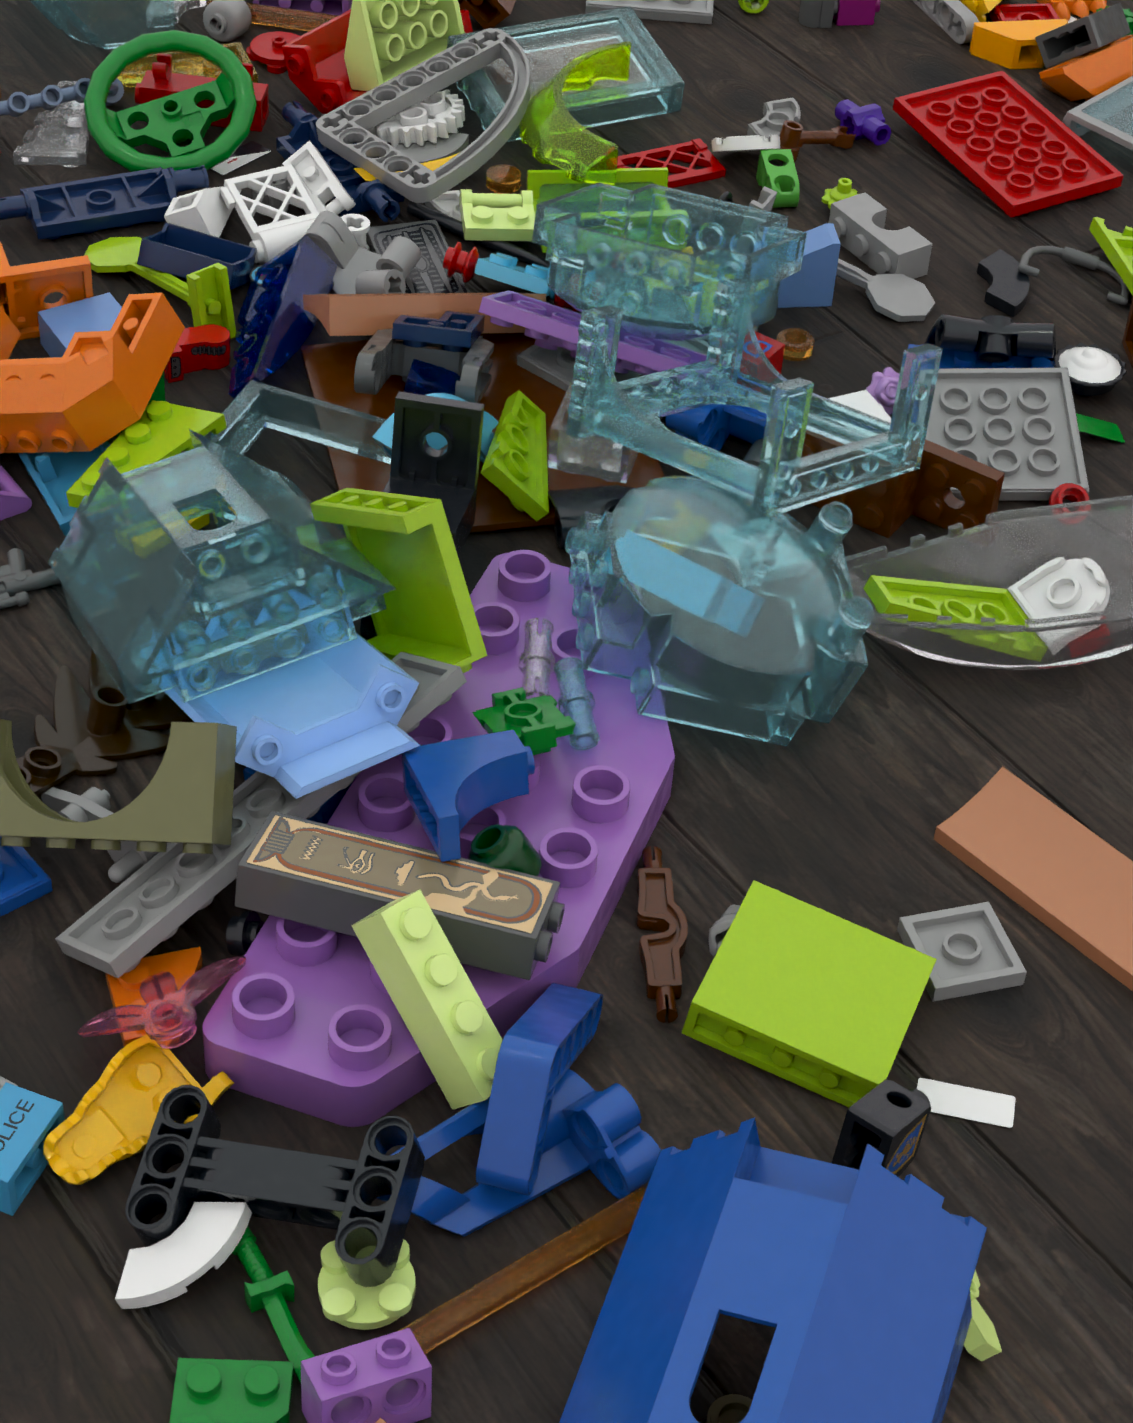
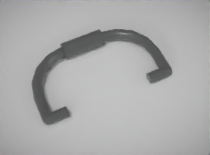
M1035 246L1027 249L1021 256L1018 271L1036 278L1040 269L1028 264L1033 256L1039 254L1059 256L1063 261L1094 271L1096 268L1104 271L1115 278L1121 285V294L1108 292L1106 300L1119 305H1126L1128 303L1129 289L1114 266L1099 260L1100 257L1067 246L1065 248Z

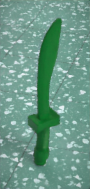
M247 1226L241 1240L232 1252L238 1256L253 1283L244 1282L245 1301L251 1313L265 1309L288 1361L293 1362L294 1373L301 1384V1361L315 1357V1355L307 1347L285 1302V1300L295 1302L294 1283L288 1271L274 1276L256 1244L255 1235Z

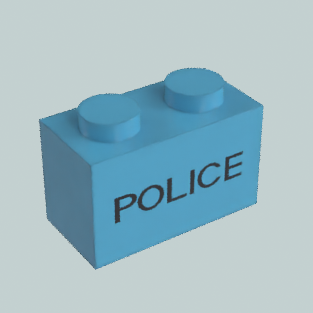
M7 1082L0 1090V1211L13 1216L48 1165L43 1155L44 1140L53 1129L65 1120L62 1102Z

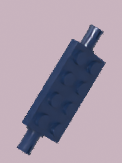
M293 101V105L291 102H288L283 107L282 117L291 124L293 129L289 135L276 138V150L287 160L309 140L356 203L349 211L343 210L338 215L339 217L347 214H359L369 210H374L384 222H388V217L392 221L398 216L400 212V205L398 203L404 201V196L383 184L379 179L365 181L354 170V168H358L357 166L322 145L318 141L316 121L319 118L312 113H308L299 102Z
M204 165L175 171L172 167L166 169L159 167L20 189L21 195L0 198V220L25 216L27 220H30L38 240L45 238L58 239L63 235L76 233H94L101 229L113 227L127 228L134 224L150 221L163 222L166 221L164 215L172 199L178 196V192L209 187L208 173Z

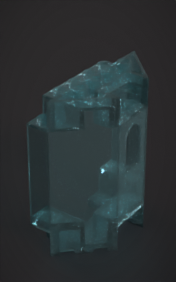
M189 429L194 449L122 474L106 457L98 471L101 475L89 496H84L69 523L71 528L60 548H55L48 561V564L61 581L73 621L129 704L172 688L175 689L185 703L357 639L353 621L387 609L383 594L396 590V588L333 523L315 521L310 506L312 501L289 477L265 468L254 460L228 447L224 448ZM212 512L216 529L196 530L187 521Z

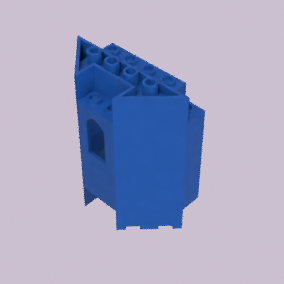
M754 1117L741 1122L736 1133L725 1136L726 1133L717 1130L694 1138L691 1147L687 1150H679L674 1146L660 1150L559 1423H699L691 1412L690 1401L720 1314L776 1328L750 1409L745 1418L739 1423H942L972 1318L970 1286L987 1227L971 1216L962 1217L948 1213L942 1208L944 1197L912 1174L906 1175L905 1180L894 1175L881 1165L884 1155L868 1143L859 1170L761 1147Z

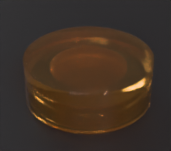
M507 164L494 165L486 172V186L495 193H514L521 187V171Z
M788 328L778 333L776 340L785 344L784 359L803 361L812 356L814 338L809 332L799 328Z

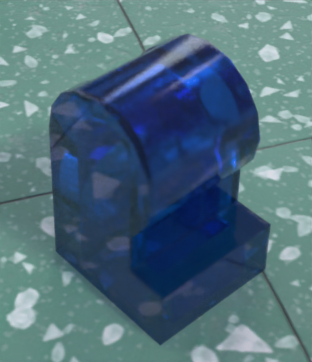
M413 359L404 392L420 395L431 393L455 395L456 380L460 381L461 377L457 373L443 367Z

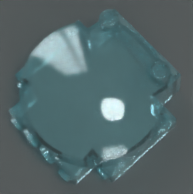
M598 182L537 204L532 243L547 246L545 260L549 261L547 272L548 287L579 312L603 325L640 337L665 341H698L728 335L743 338L752 330L758 331L759 325L773 319L777 313L782 280L801 271L807 233L787 228L789 216L652 183L635 190H628Z
M666 476L649 480L646 487H637L628 491L620 499L613 512L605 511L603 516L584 512L577 527H572L569 530L565 542V551L570 554L571 567L568 579L569 584L573 585L574 588L572 614L577 617L576 648L581 651L582 669L631 680L630 690L632 694H635L637 714L782 746L789 744L805 719L829 724L868 667L863 635L874 619L872 604L861 596L853 595L842 541L853 525L852 511L841 502H831L821 508L808 529L781 507L736 485L698 476Z

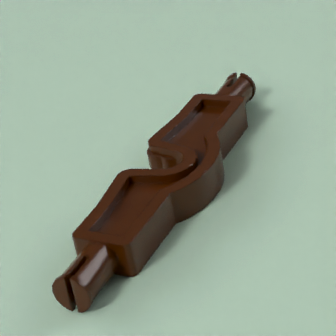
M648 846L642 851L644 868L638 869L637 926L640 929L659 931L661 933L642 936L639 941V955L645 975L647 997L656 999V1017L658 1021L665 1023L667 1008L668 1023L678 1017L676 998L681 997L683 983L680 959L686 950L688 924L684 912L674 902L672 873L670 868H663L662 850L654 846L652 860L651 846Z

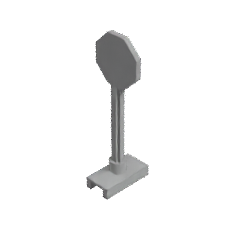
M764 186L758 202L755 200L750 202L731 261L741 265L742 257L758 251L761 243L771 246L793 237L783 232L781 227L768 221L777 195L776 191ZM838 258L836 276L865 288V293L875 311L898 322L924 321L932 311L935 301L925 284L902 273L876 274L872 276Z

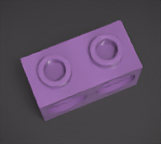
M410 1328L302 1360V1413L307 1423H376L380 1417L387 1423H414L431 1417L432 1366Z

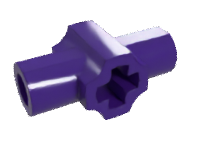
M849 99L842 100L837 104L835 116L841 121L840 126L848 127L846 134H856L855 140L866 138L877 146L885 144L889 140L891 128L885 124V118L880 106L873 103L860 107Z

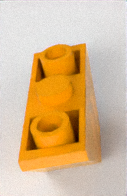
M1066 19L974 22L969 52L973 56L1009 69L1042 68L1045 64L1035 37L1068 24V21Z

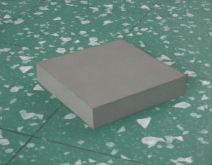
M989 902L899 918L897 932L903 944L937 959L925 986L932 1002L1024 984L1027 971Z

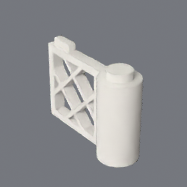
M292 164L224 180V187L220 188V194L228 209L235 207L253 240L250 241L249 246L257 248L255 263L278 266L310 258L304 248L302 237L319 213ZM287 178L291 188L289 192L271 186V183ZM250 188L258 191L259 194L253 200L240 195L238 190ZM268 195L283 201L280 209L261 203L264 196ZM291 204L304 209L306 215L297 217L285 211L288 205ZM258 212L274 220L272 223L257 226L253 216Z

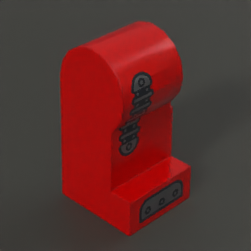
M215 324L184 328L164 369V376L168 383L184 380V373L199 371L204 368L212 370L221 369L229 365L231 361L229 330Z

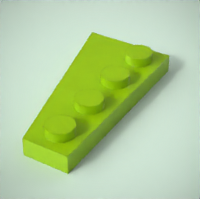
M518 390L506 400L481 474L508 496L512 505L517 510L525 511L537 522L549 513L546 414Z
M870 575L863 588L873 602L876 611L889 619L1040 656L1047 645L1046 640L1007 589Z

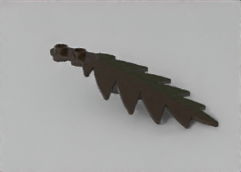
M180 612L170 631L198 643L207 624L198 629L186 612ZM135 619L133 622L126 652V671H124L101 637L94 638L88 676L90 699L68 666L61 665L59 667L53 700L54 728L42 714H38L34 722V736L37 746L29 748L24 756L16 759L23 777L36 796L73 775L100 776L113 774L117 771L118 763L113 762V760L135 758L166 751L170 735L153 731L171 728V722H194L139 667L154 639L142 620Z

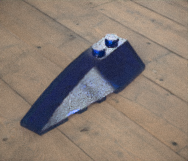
M307 235L258 268L254 282L250 283L238 315V323L243 328L236 332L235 338L241 345L234 350L233 359L238 362L231 370L229 395L233 399L279 369L298 351L312 332L318 318L311 312L304 310L303 294H328L334 286L333 278L338 265ZM261 274L266 275L262 286H259L257 282Z

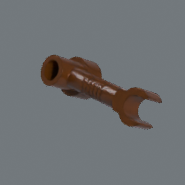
M786 120L783 122L779 135L780 149H791L795 162L800 147L803 144H831L835 147L850 149L853 147L856 134H846L848 127L837 126L830 130L820 131L803 130V126L798 122Z

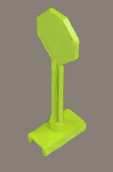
M110 237L89 245L84 256L88 255L91 269L97 273L133 271L185 300L191 308L194 327L209 324L221 325L229 330L230 339L237 337L226 266L216 263L187 274L186 283L169 273L138 265L142 240L140 237Z

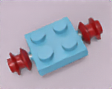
M457 242L455 248L449 246L446 251L443 268L448 270V278H451L457 272L462 274L463 282L467 283L475 274L534 293L550 295V299L554 300V305L572 309V311L577 313H583L587 310L591 292L586 290V282H583L579 288L572 286L570 277L560 282L561 279L552 277V269L537 264H532V266L526 265L524 268L517 265L518 258L503 253H491L490 257L480 258L477 247H473L468 253L462 251L461 242Z

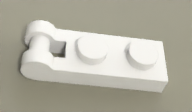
M310 140L282 163L284 166L292 164L319 214L323 211H330L339 215L343 210L349 211L356 205Z

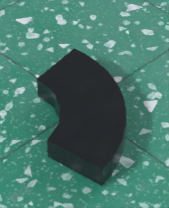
M999 249L978 263L977 274L990 285L986 291L984 302L1014 317L1026 304L1030 286L1029 277L1018 271L1019 262L1014 257Z

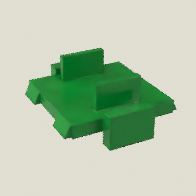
M523 687L492 694L493 707L472 712L488 734L514 730L522 744L530 746L533 755L550 752L551 748L557 747L556 738L573 734L576 725L570 716L565 717L556 707L558 702L551 695L526 699V691Z

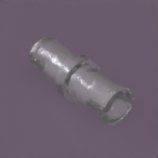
M539 618L530 619L524 625L525 645L524 652L519 657V669L523 673L522 687L526 691V699L532 698L534 692L537 694V697L550 695V674L554 672L556 664L555 656L551 653L554 626L551 621L544 618L540 634L538 633Z

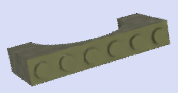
M0 719L1 846L30 847L31 838H46V848L75 849L76 839L91 840V849L121 851V841L137 842L136 851L166 852L167 843H183L182 853L213 854V844L231 845L237 726L206 722H171L169 741L163 760L155 776L142 793L130 804L109 816L87 822H78L50 809L32 791L23 777L16 760L12 740V721Z

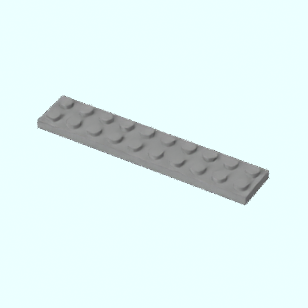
M400 652L391 661L419 682L397 726L404 732L410 733L436 707L448 702L452 694L467 682L461 667L405 652ZM259 771L255 772L233 792L231 845L213 844V854L182 853L183 843H170L167 845L166 852H159L56 937L55 940L64 954L111 976L119 978L124 973L130 972L139 965L141 959L160 942L171 938L177 932L180 925L198 910L210 905L221 890L237 879L238 864L271 811L309 819L335 793L348 787L353 782L354 777L360 772L297 799L274 777Z

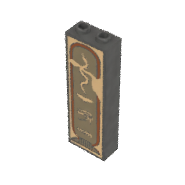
M271 811L237 868L236 907L355 937L357 935L351 925L386 904L421 890L460 963L526 980L531 979L538 961L546 963L552 945L553 933L558 934L565 911V904L557 902L560 882L514 870L493 868L485 863L465 858L441 862L436 851Z

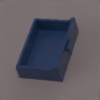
M166 222L162 231L142 238L137 264L186 278L187 274L220 263L227 267L230 290L250 281V272L254 266L257 248Z

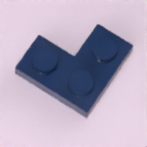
M446 311L440 319L400 315L393 322L392 339L403 340V344L410 347H425L427 343L442 344V349L446 351L462 352L466 350V347L471 348L484 331L485 315Z

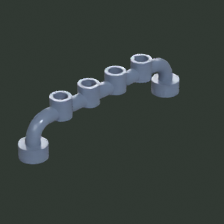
M81 78L73 86L61 89L56 85H48L40 93L28 96L23 92H14L7 100L0 101V116L9 114L12 117H20L27 110L41 107L45 110H53L60 103L74 100L78 103H84L90 79ZM118 78L111 85L106 106L116 104L124 94L123 84Z

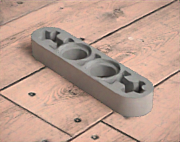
M912 0L956 43L964 44L971 42L974 22L979 21L976 15L960 0Z

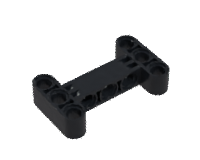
M181 1085L165 1095L160 1104L125 1208L128 1222L146 1247L169 1237L186 1220L194 1202H246L252 1212L251 1216L337 1230L335 1249L349 1277L356 1284L363 1287H375L391 1277L396 1267L425 1160L414 1130L406 1119L399 1116H385L376 1120L366 1133L359 1159L351 1160L219 1139L221 1132L219 1118L205 1093L200 1088L192 1085ZM198 1114L193 1121L183 1124L187 1118ZM405 1145L399 1153L386 1155L387 1151L392 1147ZM182 1163L176 1171L166 1173L171 1166ZM391 1195L384 1204L370 1206L377 1197ZM166 1212L158 1222L149 1224L155 1215ZM376 1246L374 1252L369 1256L361 1259L355 1258L362 1248Z

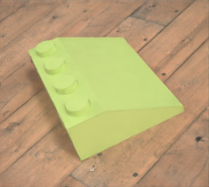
M352 0L344 54L351 90L370 91L465 40L466 36L458 0Z

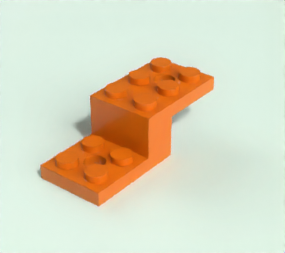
M0 242V306L21 333L18 340L40 337L39 311L93 297L91 263L88 255L10 266ZM59 292L63 294V297L56 303L44 302L45 297L50 293Z

